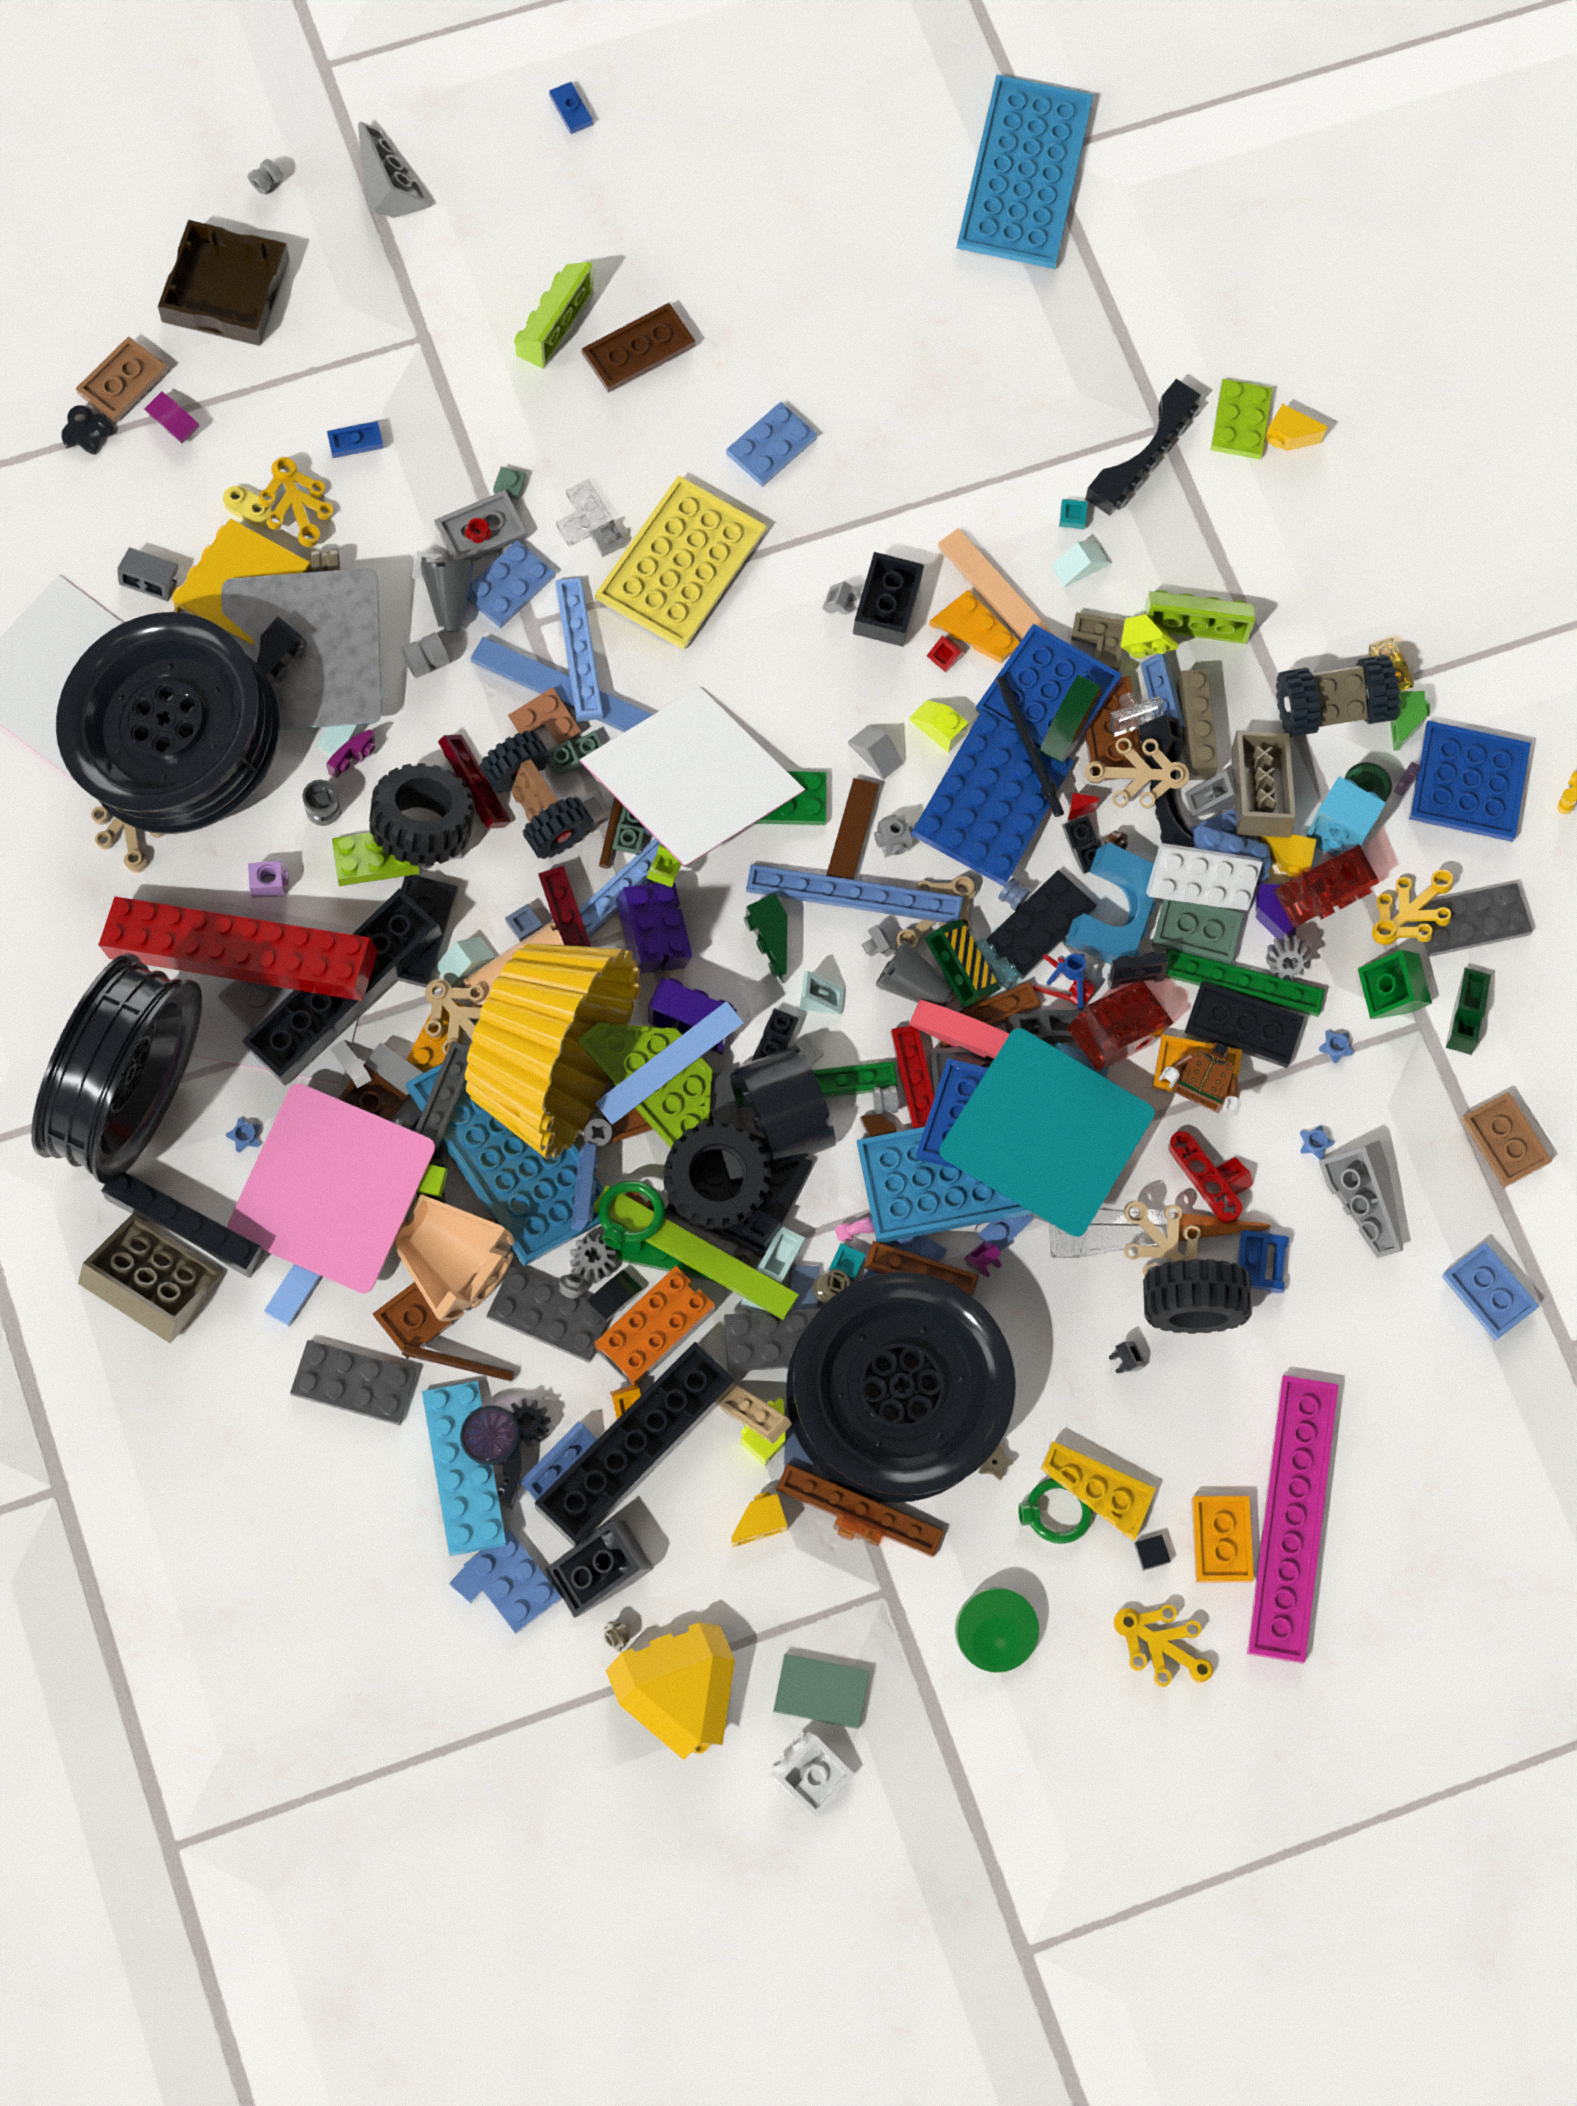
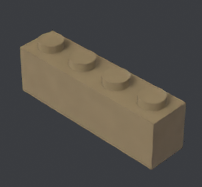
M1208 670L1181 671L1177 682V689L1185 727L1182 728L1185 763L1189 771L1188 781L1209 780L1216 775L1218 758Z

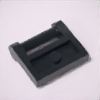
M1148 952L1143 956H1122L1112 960L1110 973L1107 974L1109 989L1119 988V985L1154 980V982L1163 981L1168 964L1166 952Z

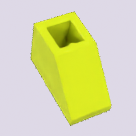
M1144 614L1125 619L1121 648L1130 653L1132 657L1142 659L1148 655L1164 654L1166 651L1178 649V643L1162 625L1148 615Z
M780 1397L775 1402L770 1400L767 1403L784 1415V1401ZM746 1426L740 1432L743 1435L740 1444L764 1466L773 1459L785 1444V1432L773 1444Z

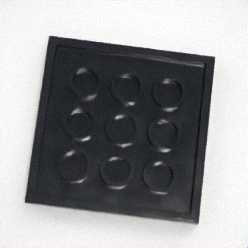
M751 1133V1136L753 1138L759 1139V1141L762 1143V1148L765 1147V1139L756 1134ZM715 1149L702 1153L694 1161L691 1168L693 1187L702 1197L708 1200L723 1201L729 1199L738 1192L742 1185L743 1179L730 1182L721 1150ZM807 1158L800 1159L775 1170L772 1163H768L769 1168H771L770 1186L764 1201L758 1209L780 1221L781 1224H783L813 1164V1161ZM669 1202L665 1213L695 1226L689 1223V1220L684 1216L681 1217L676 1212L677 1210L674 1205H671ZM752 1216L737 1226H730L729 1229L713 1228V1230L704 1229V1226L698 1224L695 1226L762 1259L770 1246L769 1244L765 1248L744 1235L742 1230Z

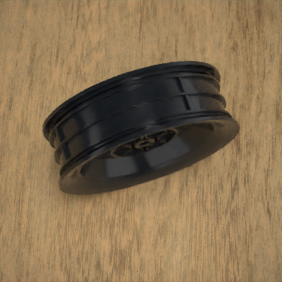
M153 613L134 618L111 629L95 641L79 658L67 677L59 698L56 714L57 744L63 762L73 779L117 819L136 829L150 833H187L205 828L224 819L243 805L257 790L266 777L277 751L280 736V710L273 686L264 671L222 627L200 616L188 613ZM192 706H195L192 711L188 712ZM150 709V712L144 715L145 712ZM191 731H193L192 735L189 736V737H187V735H188ZM170 745V748L164 752L165 748Z
M125 953L116 957L97 975L65 1025L44 1073L35 1103L31 1127L32 1147L37 1155L44 1158L65 1157L72 1166H85L86 1170L93 1174L94 1178L102 1184L115 1182L131 1168L158 1129L188 1065L197 1037L202 1012V991L197 982L189 979L183 981L180 979L170 980L162 971L156 970L151 972L147 965L141 962L139 957L131 953Z
M891 1272L874 1275L855 1282L834 1295L818 1311L800 1336L793 1351L786 1378V1402L789 1419L792 1423L794 1434L809 1460L835 1484L872 1500L893 1503L913 1502L938 1495L954 1487L983 1465L996 1450L1009 1426L1016 1391L1015 1369L1010 1349L1000 1327L989 1312L961 1288L934 1276L912 1272ZM905 1355L915 1357L917 1361L916 1368H909L905 1365ZM882 1358L888 1362L889 1370L887 1372L877 1369V1359ZM928 1377L932 1379L934 1390H925L921 1384L922 1378ZM898 1381L901 1382V1385L906 1386L902 1394L899 1393V1390L894 1389ZM872 1384L876 1386L879 1390V1396L876 1398L869 1397L865 1391L866 1385ZM918 1403L923 1406L924 1415L922 1417H917L912 1413V1404ZM885 1407H891L896 1411L897 1416L895 1420L890 1421L884 1417L883 1409Z

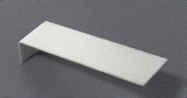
M344 1040L330 1048L353 1079L357 1088L371 1081L367 1070Z

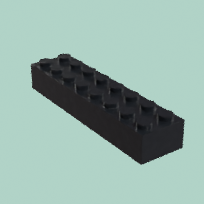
M399 888L351 934L369 937L378 950L364 1000L359 1001L294 990L242 1040L244 1046L286 1086L442 934L439 925Z
M694 1342L534 1503L535 1509L569 1543L576 1547L735 1388L736 1380Z

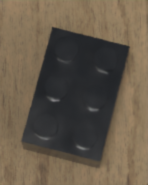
M874 552L855 616L853 634L903 647L921 585L925 564Z

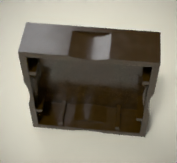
M188 219L177 250L176 263L168 275L158 303L161 322L260 346L290 260L287 243L255 235L237 234L222 227Z

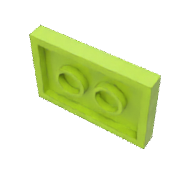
M1222 379L1210 450L1260 460L1263 452L1273 388Z
M370 832L332 838L339 886L420 874L418 866L410 865L408 861L402 863L397 861L394 855L389 856L382 850L383 846L379 847L373 839L374 836Z

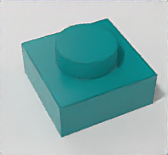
M1062 499L1059 527L1085 529L1088 502Z
M840 1243L829 1271L841 1270L848 1276L849 1280L855 1281L866 1254Z

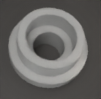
M577 1274L563 1275L559 1281L560 1292L568 1298H579L581 1294L585 1293L587 1288L586 1282Z

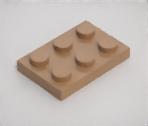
M128 336L75 389L78 395L116 423L168 369L163 362Z
M1509 1092L1471 1111L1460 1119L1503 1188L1514 1184L1552 1162V1159Z

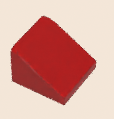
M942 635L926 656L947 673L966 652L948 636Z
M1074 792L1070 801L1067 820L1095 812L1099 797Z
M1236 1157L1216 1167L1235 1195L1253 1185L1251 1172Z

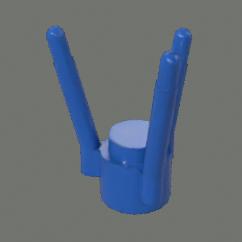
M1074 953L1068 955L1064 963H1058L1057 969L1049 977L1046 984L1048 986L1051 985L1061 972L1069 980H1076L1078 1010H1084L1083 975L1085 973L1086 960L1084 954Z

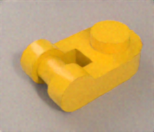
M1576 770L1573 771L1568 785L1572 787L1564 790L1557 805L1559 812L1562 814L1571 813L1577 802Z

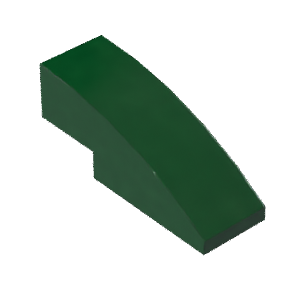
M1080 675L1076 676L1047 731L1039 750L1040 753L1062 764L1064 763L1088 723L1091 711L1102 695L1100 685Z
M1464 968L1445 1048L1472 1055L1478 1043L1481 1021L1485 1014L1491 974Z

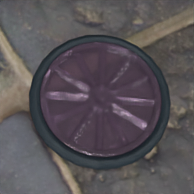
M480 1407L467 1416L460 1431L462 1448L469 1458L477 1463L484 1465L501 1463L507 1460L518 1447L520 1441L519 1424L516 1418L502 1407Z

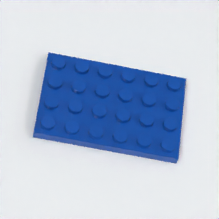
M981 710L911 833V836L1003 887L1006 886L1050 806L1048 800H1044L1040 791L1042 786L1019 733L1003 724L1001 720ZM1035 743L1036 748L1039 752L1041 746ZM1039 752L1051 782L1055 783L1057 790H1059L1074 761L1067 758L1062 764Z

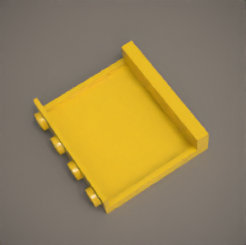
M230 518L226 525L220 526L216 533V539L211 546L205 547L199 563L191 567L187 574V580L182 587L178 586L172 596L173 605L176 612H180L183 609L192 615L212 621L225 631L253 645L255 641L222 613L223 583L231 578L312 572L311 564L307 560Z

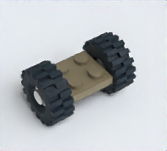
M1388 655L1358 659V663L1354 667L1317 673L1310 672L1309 668L1279 672V676H1277L1278 683H1276V699H1278L1279 717L1282 720V727L1285 729V733H1289L1290 737L1317 733L1319 727L1359 720H1364L1367 724L1396 720L1398 713H1400V688H1398V676L1396 677L1395 675L1396 669L1395 666L1392 667V660L1389 659Z

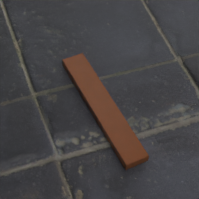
M789 1463L786 1464L775 1490L931 1558L935 1556L945 1531Z

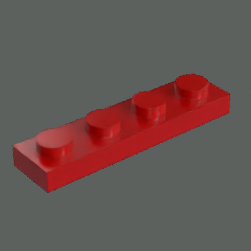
M913 1026L891 1029L890 1033L912 1129L925 1127L934 1101V1094L919 1029Z

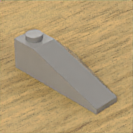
M360 121L358 123L365 189L372 210L379 215L384 214L395 218L427 208L430 203L423 187L418 180L412 181L408 176L409 168L393 155L396 150L382 131L377 127Z
M1380 1140L1319 1160L1328 1189L1332 1194H1336L1344 1205L1343 1210L1354 1219L1359 1227V1233L1376 1257L1380 1258L1403 1251L1389 1166Z

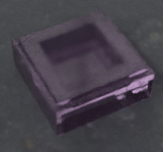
M1413 761L1411 762L1393 792L1400 796L1405 794L1420 770L1418 764Z

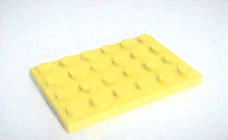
M678 475L595 593V599L684 650L765 533L767 525Z

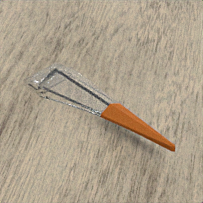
M1103 1203L1085 1234L1080 1237L1070 1236L1049 1223L1051 1258H1080L1124 1250L1125 1245L1130 1242L1140 1246L1157 1244L1139 1224L1131 1223L1125 1218V1206ZM1132 1207L1130 1210V1215L1132 1217H1136L1139 1213V1209L1137 1207ZM1147 1209V1217L1167 1238L1168 1220L1164 1216V1211ZM1169 1211L1170 1218H1175L1178 1212ZM1182 1213V1217L1179 1220L1178 1241L1186 1240L1183 1237L1182 1231L1187 1225L1197 1226L1201 1231L1200 1238L1237 1234L1241 1230L1262 1231L1269 1229L1271 1225L1241 1220L1226 1224L1217 1217ZM1189 1229L1187 1236L1189 1238L1195 1237V1229Z

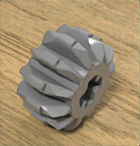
M1285 933L1284 939L1280 940L1275 937L1273 940L1274 944L1268 945L1266 963L1269 965L1272 974L1278 973L1281 979L1289 975L1293 980L1294 974L1297 973L1303 976L1304 969L1310 968L1312 951L1306 939L1300 940L1297 933L1292 938H1289Z
M586 1235L585 1244L581 1240H577L576 1246L578 1249L570 1250V1255L574 1257L570 1260V1266L577 1267L575 1274L579 1276L585 1272L584 1281L589 1282L591 1275H595V1281L600 1282L601 1273L609 1277L611 1273L608 1268L616 1267V1262L613 1260L617 1256L616 1250H609L611 1246L605 1242L601 1244V1235L596 1237V1241H592L591 1236ZM591 1254H596L599 1261L595 1259V1263H590L589 1257H592Z

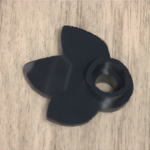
M77 405L68 412V423L62 429L61 438L66 449L78 444L84 451L95 455L100 446V436L114 435V429L104 415L93 414L88 407ZM78 414H83L85 416V420L79 422L75 419V417Z

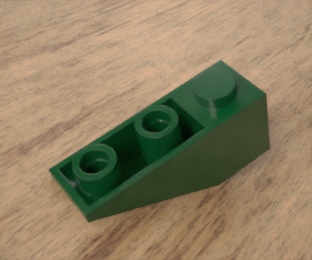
M773 893L746 906V915L743 919L750 932L754 931L758 938L756 944L762 955L766 953L769 958L768 966L772 975L779 977L783 984L786 982L787 914L777 895Z

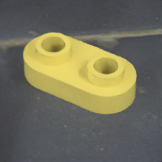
M241 486L229 487L224 492L223 501L225 508L229 512L253 526L260 527L267 524L271 507L260 505L259 496ZM235 495L240 496V498L237 500L232 499V497ZM256 508L262 509L260 512H254Z

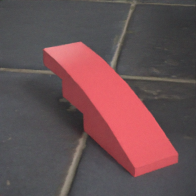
M924 1000L918 1001L909 1025L953 1047L961 1046L982 1057L989 1056L994 1059L1010 1035L977 1019Z

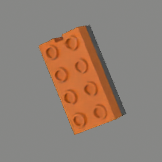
M675 1266L595 1342V1351L630 1386L640 1385L715 1313V1304L700 1289L695 1293L691 1289V1280Z

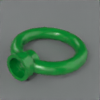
M634 1180L619 1182L610 1187L602 1196L598 1207L599 1220L605 1230L602 1236L603 1241L612 1248L621 1249L625 1242L638 1243L654 1236L661 1228L665 1218V1205L660 1194L650 1185ZM625 1192H638L645 1195L654 1207V1216L651 1223L646 1228L636 1232H628L621 1225L614 1224L610 1218L609 1209L612 1201L618 1195Z
M1053 1478L1038 1483L1030 1492L1027 1502L1019 1503L1018 1505L1021 1526L1030 1525L1037 1535L1051 1543L1066 1544L1081 1538L1088 1531L1092 1523L1093 1510L1078 1499L1082 1508V1516L1078 1525L1068 1532H1054L1040 1521L1038 1502L1045 1492L1051 1489L1065 1488Z

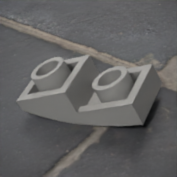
M381 1042L364 1063L407 1096L410 1093L405 1087L406 1082L423 1074L422 1071Z

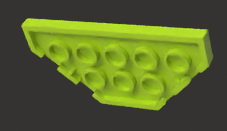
M598 1022L581 1036L577 1042L612 1083L617 1086L682 1035L676 1028H654ZM700 1057L635 1107L670 1149L674 1142L682 1136L683 1132L689 1128L696 1127L699 1123H708L712 1069Z

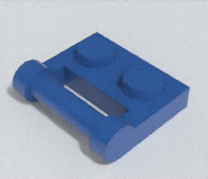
M1241 1230L1237 1264L1240 1267L1243 1266L1249 1273L1251 1288L1268 1290L1273 1293L1285 1292L1283 1276L1286 1248L1289 1247L1290 1242L1289 1237ZM1268 1245L1275 1247L1272 1280L1265 1279Z

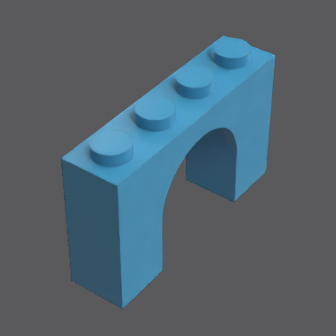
M1110 842L1099 847L1090 873L1115 884L1124 892L1129 903L1128 919L1124 926L1115 927L1083 913L1073 919L1065 944L1110 965L1112 960L1122 956H1139L1140 951L1137 948L1147 932L1148 927L1145 924L1156 905L1153 902L1154 897H1149L1146 894L1154 864Z

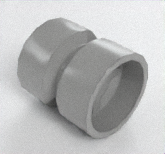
M436 632L423 637L420 644L414 641L401 647L405 662L415 679L429 673L430 667L437 669L450 663L444 645Z

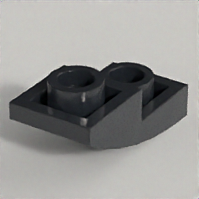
M1087 815L1062 824L1069 846L1083 874L1090 872L1097 849L1102 846L1101 841L1096 838L1090 818Z
M774 1008L752 1057V1061L788 1048L799 1018Z
M623 1269L586 1301L585 1305L606 1324L621 1308L624 1309L643 1290V1287Z
M519 1445L507 1460L500 1463V1465H503V1475L510 1477V1479H504L498 1495L501 1496V1505L512 1509L520 1486L519 1481L521 1480L522 1460Z

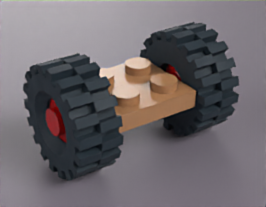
M527 730L522 734L520 732L516 733L514 737L506 738L502 744L498 743L494 750L491 749L487 753L488 756L482 759L483 762L480 763V769L494 791H499V793H503L505 790L507 792L512 791L515 801L524 808L530 823L525 825L526 829H523V836L539 859L551 858L557 853H563L567 848H572L573 844L583 840L582 837L589 834L588 830L593 828L594 820L580 798L567 797L565 801L564 799L557 800L539 771L547 767L546 764H549L551 754L537 732L535 733L533 730L529 732Z

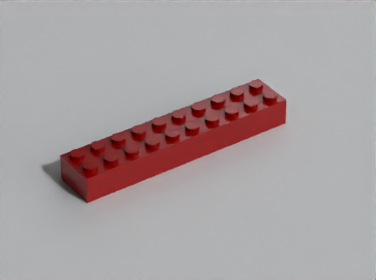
M114 896L98 944L106 956L113 960L122 954L131 953L139 957L142 963L149 966L359 1001L364 1000L378 954V950L369 937Z

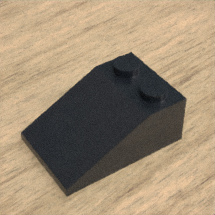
M619 1520L608 1522L546 1568V1571L573 1617L577 1618L634 1584L654 1568L626 1521Z

